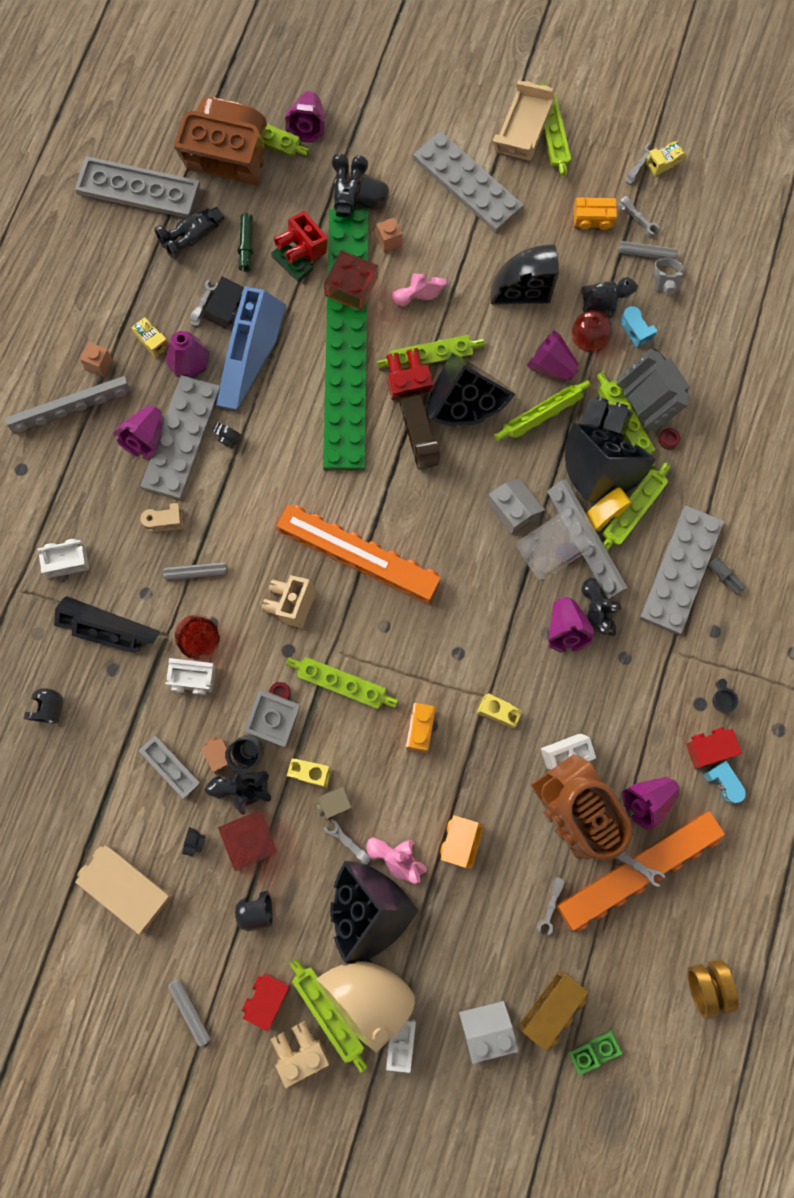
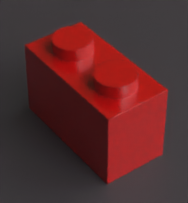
M721 727L712 730L713 735L705 737L704 733L691 737L692 741L687 743L686 746L695 769L742 754L733 728L725 731V728Z
M264 973L262 977L258 976L252 987L256 991L252 999L247 998L242 1008V1012L245 1013L242 1019L269 1031L290 984L268 973Z

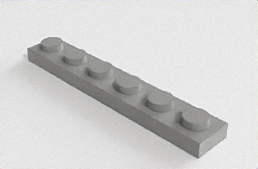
M125 376L5 417V421L13 433L24 432L29 427L44 425L49 420L63 418L69 413L83 411L89 406L103 404L115 397H123L131 392Z
M566 479L561 480L547 492L607 599H612L628 587Z

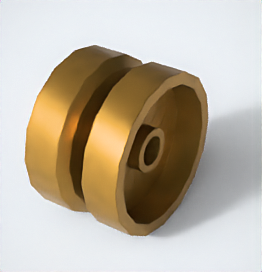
M722 959L709 961L707 968L702 964L688 967L687 977L691 995L703 1019L717 1017L719 1010L724 1014L738 1011L739 999L736 985L727 964Z

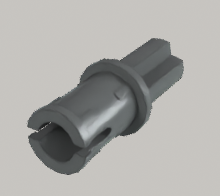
M716 557L708 565L721 579L720 581H724L735 594L738 595L745 590V585L732 573L734 570H730L719 557Z

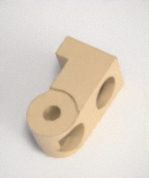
M179 503L170 504V510L155 511L148 509L141 514V523L150 532L183 529L182 508Z

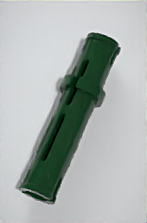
M243 213L240 216V246L237 251L239 254L238 268L242 271L243 267V272L251 271V256L254 252L252 248L253 215Z

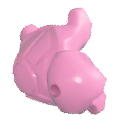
M413 273L411 286L393 292L392 299L395 304L402 307L407 306L413 298L426 301L433 300L441 294L445 286L448 285L449 280L432 277L431 282L426 281V275Z
M376 838L368 839L366 849L370 858L385 860L390 873L395 878L409 881L416 885L420 882V875L427 872V867L415 861L412 855L413 840L405 841L392 849L382 840Z

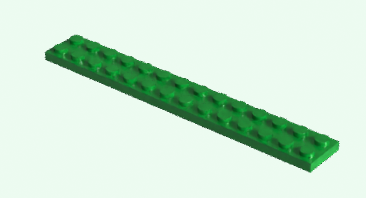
M329 209L323 470L365 471L368 209H355L350 218L337 217L336 210Z

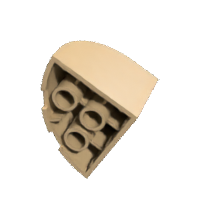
M356 962V964L346 966L340 965L316 979L351 1032L374 1052L380 1050L401 1030L414 1008L415 996L409 986L389 969L374 963Z

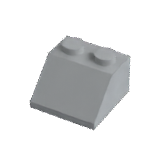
M520 478L505 482L488 495L486 502L511 535L545 511Z
M504 1001L459 1012L472 1064L518 1052L513 1028Z

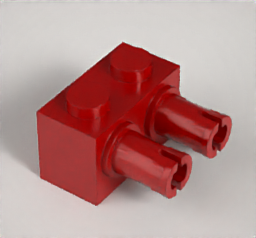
M305 210L289 218L287 231L273 238L278 249H282L290 243L296 244V247L285 251V256L290 263L304 256L312 262L327 252L328 237Z
M414 348L413 353L412 349L406 351L410 369L402 370L399 353H394L393 357L392 353L386 356L390 373L387 375V384L391 400L399 399V395L419 391L420 394L431 391L433 383L428 365H422L418 348Z

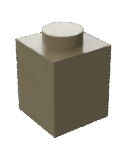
M343 787L318 797L320 803L316 804L320 816L325 815L327 820L352 810Z

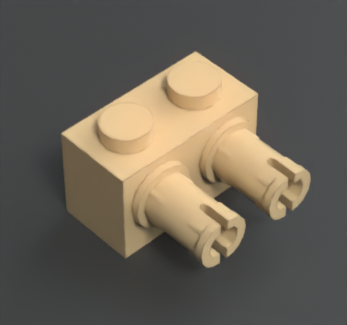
M290 575L287 583L273 579L271 584L274 585H269V592L280 594L282 597L280 602L264 599L263 603L265 604L261 606L262 612L275 614L283 624L303 628L317 589L309 579Z
M305 1021L299 1023L301 1031L298 1024L291 1028L301 1047L298 1051H291L284 1032L270 1039L279 1057L275 1066L285 1088L321 1070L330 1063L320 1039L317 1041L313 1040Z

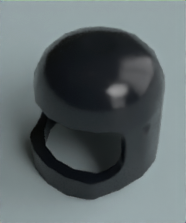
M364 174L357 204L374 210L382 209L388 201V185Z
M40 688L34 691L31 699L38 702L36 713L25 712L24 720L58 724L63 707L62 695L58 691L49 688Z
M244 735L229 745L225 751V759L231 769L236 772H244L252 769L261 761L264 747L257 737ZM231 748H232V755H233V757H234V760H235L238 764H240V765H242V766H244V767H247V768H240V767L236 766V765L232 762V759H231V757H230V750H231Z
M269 891L260 892L259 898L255 901L249 902L247 898H243L236 904L235 919L240 929L249 932L272 926V900Z

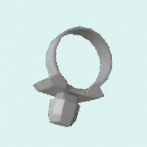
M661 258L655 262L653 274L657 279L654 291L665 292L667 295H673L675 292L680 291L684 274L682 273L683 266L679 261L672 258ZM669 266L678 270V273L670 276L657 268Z

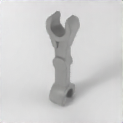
M650 143L645 145L643 150L644 156L628 172L625 180L627 183L632 184L640 168L644 166L650 152L648 150Z
M627 196L620 200L619 209L629 215L631 214L634 220L646 229L645 234L647 237L652 238L654 236L650 229H653L656 233L659 232V225L657 223H649L643 217V214L635 209Z
M211 280L205 282L206 293L201 298L199 306L190 315L192 325H200L203 310L207 307L208 300L217 287V282L213 288H210Z
M331 819L330 821L336 825L334 831H329L324 826L325 832L338 838L363 864L367 865L371 860L370 856L342 832L337 821Z
M626 852L615 858L643 874L654 887L661 886L654 882L655 875L665 879V875L662 872L645 867L641 862L626 855Z
M554 878L551 890L552 896L547 905L548 910L545 920H541L537 925V931L540 932L541 926L548 924V936L553 932L550 919L556 907V899L559 897L564 886V880L561 878Z

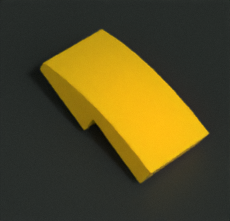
M618 487L598 501L586 515L595 531H601L613 517H619L632 502L624 491Z

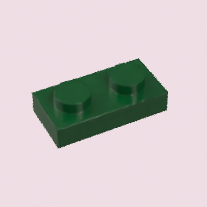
M290 244L282 249L276 248L271 252L272 258L298 283L313 271V266L303 257L293 263L287 260L285 251L293 248Z

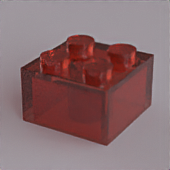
M341 250L324 282L325 296L362 311L378 279V265Z
M261 809L218 827L234 871H239L279 854Z

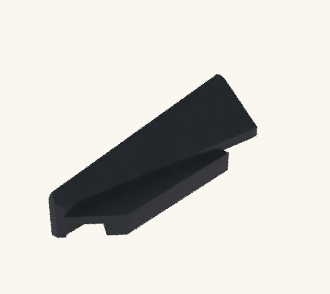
M65 596L55 609L54 626L71 628V636L135 653L149 643L153 644L159 636L158 630Z

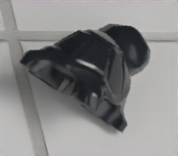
M623 277L617 284L612 281L583 286L581 289L584 300L583 313L587 314L591 310H608V318H612L617 307L618 298H629L630 295L636 292L638 285L631 278Z
M590 577L583 582L581 587L583 596L590 600L588 610L589 622L601 634L615 636L616 625L612 620V613L621 610L620 602L603 599L598 582L595 578Z
M264 770L254 773H237L231 776L228 781L218 776L212 778L205 789L209 796L215 797L218 800L230 796L235 808L241 815L246 814L245 805H251L260 799L266 802L271 800V795L267 789L269 775Z

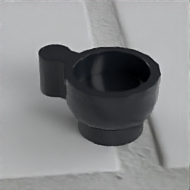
M216 422L212 430L214 434L220 436L217 441L229 448H233L234 444L239 443L243 436L236 430Z
M720 679L715 683L718 691L712 698L714 708L721 713L731 712L738 705L737 694L727 688V681L725 679Z
M189 827L183 844L182 854L194 857L195 852L201 853L206 835L200 834L197 829Z

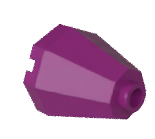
M304 92L286 112V131L298 136L300 142L314 143L319 136L321 138L325 133L324 111L320 97L314 92Z
M555 330L548 335L536 350L535 356L531 357L526 365L532 371L564 382L568 378L572 380L579 372L576 369L579 365L561 335Z
M178 331L171 337L165 361L176 377L182 375L195 378L197 373L207 370L210 354L199 338L189 332Z
M155 406L144 407L115 429L113 435L114 437L118 435V445L133 456L137 457L139 454H142L143 459L150 458L158 449L164 421L163 415Z
M561 597L554 602L548 635L549 648L558 652H566V648H571L572 651H579L592 644V637L594 638L593 627L576 601L568 597Z
M668 777L636 783L622 791L625 809L627 811L631 809L633 821L646 830L662 823L680 796L677 782Z

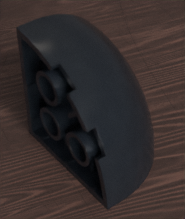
M554 244L532 247L510 258L500 268L494 278L490 292L491 304L550 303L559 275L556 246Z
M452 352L431 391L428 402V415L431 420L449 426L478 424L505 408L515 396V393L484 370Z
M573 423L565 447V463L568 476L582 497L589 502L600 501L618 487L626 494L643 480L656 459L639 445L633 446L624 442L625 437L612 431H608L606 434L597 430V426L582 423Z
M345 861L340 868L333 887L336 888L334 902H331L330 906L331 922H334L336 932L334 941L345 964L368 960L387 949L403 934L419 911L406 893L389 877L368 865L353 861Z

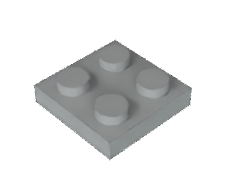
M260 689L244 732L286 747L301 704Z

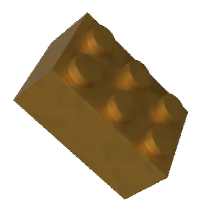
M558 971L517 1028L544 1051H547L548 1048L552 1049L559 1040L557 1035L562 1028L567 1029L574 1019L572 1015L577 1008L580 1010L586 1004L588 991L568 974Z

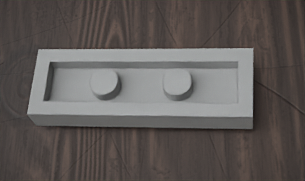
M153 736L138 750L184 800L201 785L157 736Z

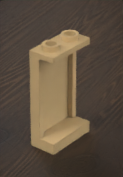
M518 81L516 84L517 93L500 134H495L493 145L497 153L531 161L554 105L555 93L554 89L547 85L541 86L529 81Z
M110 845L100 846L92 855L94 858L89 865L83 866L78 872L77 876L79 878L75 883L136 933L143 934L172 898V895L166 890H162L115 852Z

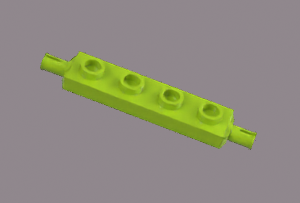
M555 93V102L543 133L551 167H559L560 176L563 177L564 175L565 177L568 175L566 165L571 163V155Z
M267 124L263 137L265 147L291 158L296 153L305 157L308 156L310 149L300 146L298 136Z
M469 335L391 350L389 354L392 353L393 357L394 353H399L402 370L410 369L406 351L412 349L413 353V349L418 348L422 365H432L447 362L452 352L462 358L471 357L474 349L485 347L484 339L472 341ZM387 359L377 360L378 369L389 367Z
M604 372L599 373L596 377L602 385L597 390L600 397L609 400L608 404L616 405V402L625 404L633 413L624 436L625 442L633 446L637 444L649 454H652L655 448L639 419L636 417L626 397H623L624 393L621 387L616 385L617 381L609 382Z
M585 380L579 385H570L503 425V430L494 434L495 439L500 442L507 436L521 437L531 428L540 426L543 421L558 415L560 411L575 405L578 400L582 399V392L591 387L590 382Z
M664 463L659 471L651 469L629 498L632 502L619 517H615L605 529L602 535L606 539L603 545L604 547L607 545L605 548L607 551L613 544L617 546L622 544L669 481L665 475L671 469L670 465L666 468L668 464Z
M306 656L301 661L289 657L288 661L290 662H286V666L297 669V677L379 709L382 704H385L395 709L398 700L386 696V688Z
M294 959L289 963L296 974L292 983L345 1063L353 1061L361 1073L368 1067L360 1055L364 1050L363 1044L351 1032L317 982L318 976L313 968L304 970L298 959Z

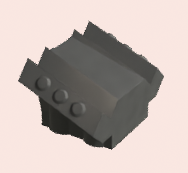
M649 349L618 376L616 385L625 389L623 397H626L636 410V417L645 420L644 428L647 430L657 431L688 406L689 396L687 393L690 386L671 358L665 360L661 353Z

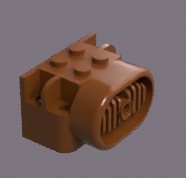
M206 97L199 102L197 111H189L184 114L174 148L186 169L260 186L261 182L257 173L264 164L262 158L265 149L263 137L267 128V120L258 110L246 104L216 97Z
M573 754L530 784L546 809L543 811L546 818L551 823L554 822L557 827L555 829L556 834L562 841H566L575 858L610 860L621 855L630 844L633 831L628 814L614 791L603 783L594 767L586 759Z

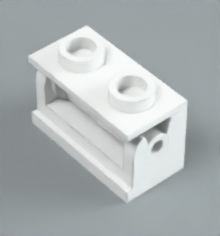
M69 539L62 544L50 543L44 545L43 548H38L41 573L47 579L89 570L86 547L81 540Z
M169 658L167 681L169 682H165V684L171 688L172 692L184 693V690H191L193 694L206 695V692L212 693L216 667L213 663Z
M581 733L540 748L547 769H553L573 754L587 761L596 759L590 737Z
M408 1019L401 1030L389 1040L386 1070L410 1073L416 1025L415 1019Z

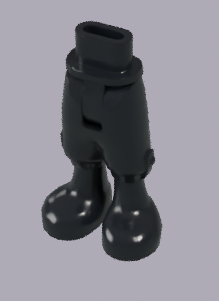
M336 154L332 159V166L338 174V178L333 183L335 188L334 209L336 210L337 217L350 218L355 210L361 188L359 178L367 171L368 160L363 156H355L352 159L351 179L347 182L349 160L343 154Z
M214 207L211 210L207 208L178 222L176 228L171 231H166L162 226L155 227L154 231L162 247L166 248L168 255L172 259H176L183 248L187 245L192 246L198 243L199 240L219 226L218 223L225 218L218 207Z

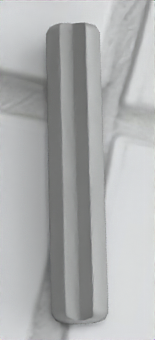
M621 241L618 247V252L622 254L658 259H676L677 249L625 241Z
M224 562L163 569L165 580L227 574V565Z
M177 979L171 982L168 988L198 1046L202 1047L210 1041V1037L181 981Z

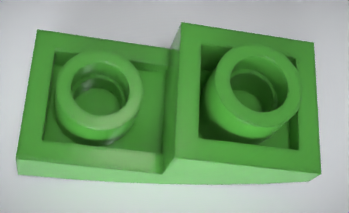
M610 1030L581 1044L568 1053L578 1074L581 1075L599 1067L601 1063L622 1055L623 1051L613 1031Z

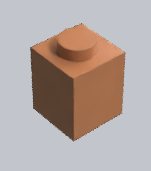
M395 217L376 224V238L384 253L402 247L403 233Z
M89 342L80 361L86 371L105 377L113 359L108 349Z
M215 737L205 742L206 746L201 749L213 773L218 774L229 768L230 766L225 759L227 746L224 740ZM230 753V757H231V759H232V762H233L234 764H236L235 761H234V759H233V757H232V755H231V753Z

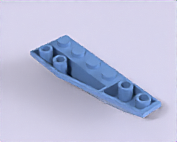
M244 287L229 342L217 407L235 411L239 409L277 342L286 304L265 290Z

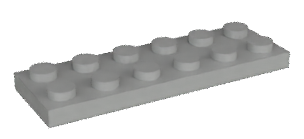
M441 131L413 154L415 162L495 233L523 209V204Z
M86 156L74 190L78 195L188 218L192 214L200 182L194 179Z
M180 376L162 426L158 449L150 458L140 485L141 489L182 500L215 408L220 386Z
M686 505L683 507L639 619L677 635L682 633L723 526V520Z

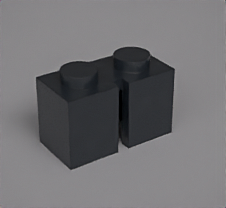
M222 276L203 318L224 329L228 323L232 324L237 314L234 312L236 306L239 307L244 287Z
M602 397L590 398L581 422L597 426L599 430L612 431L624 437L633 414L628 409V406L616 402V405L608 404L609 400Z

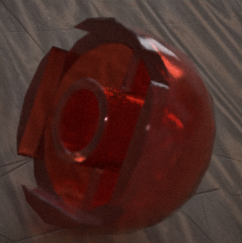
M597 310L583 312L576 318L571 328L573 343L585 352H591V350L601 351L607 346L612 336L610 319L604 313Z
M198 614L189 615L177 625L174 633L175 643L180 652L186 657L195 660L201 659L200 657L211 655L218 647L220 641L218 627L206 616Z

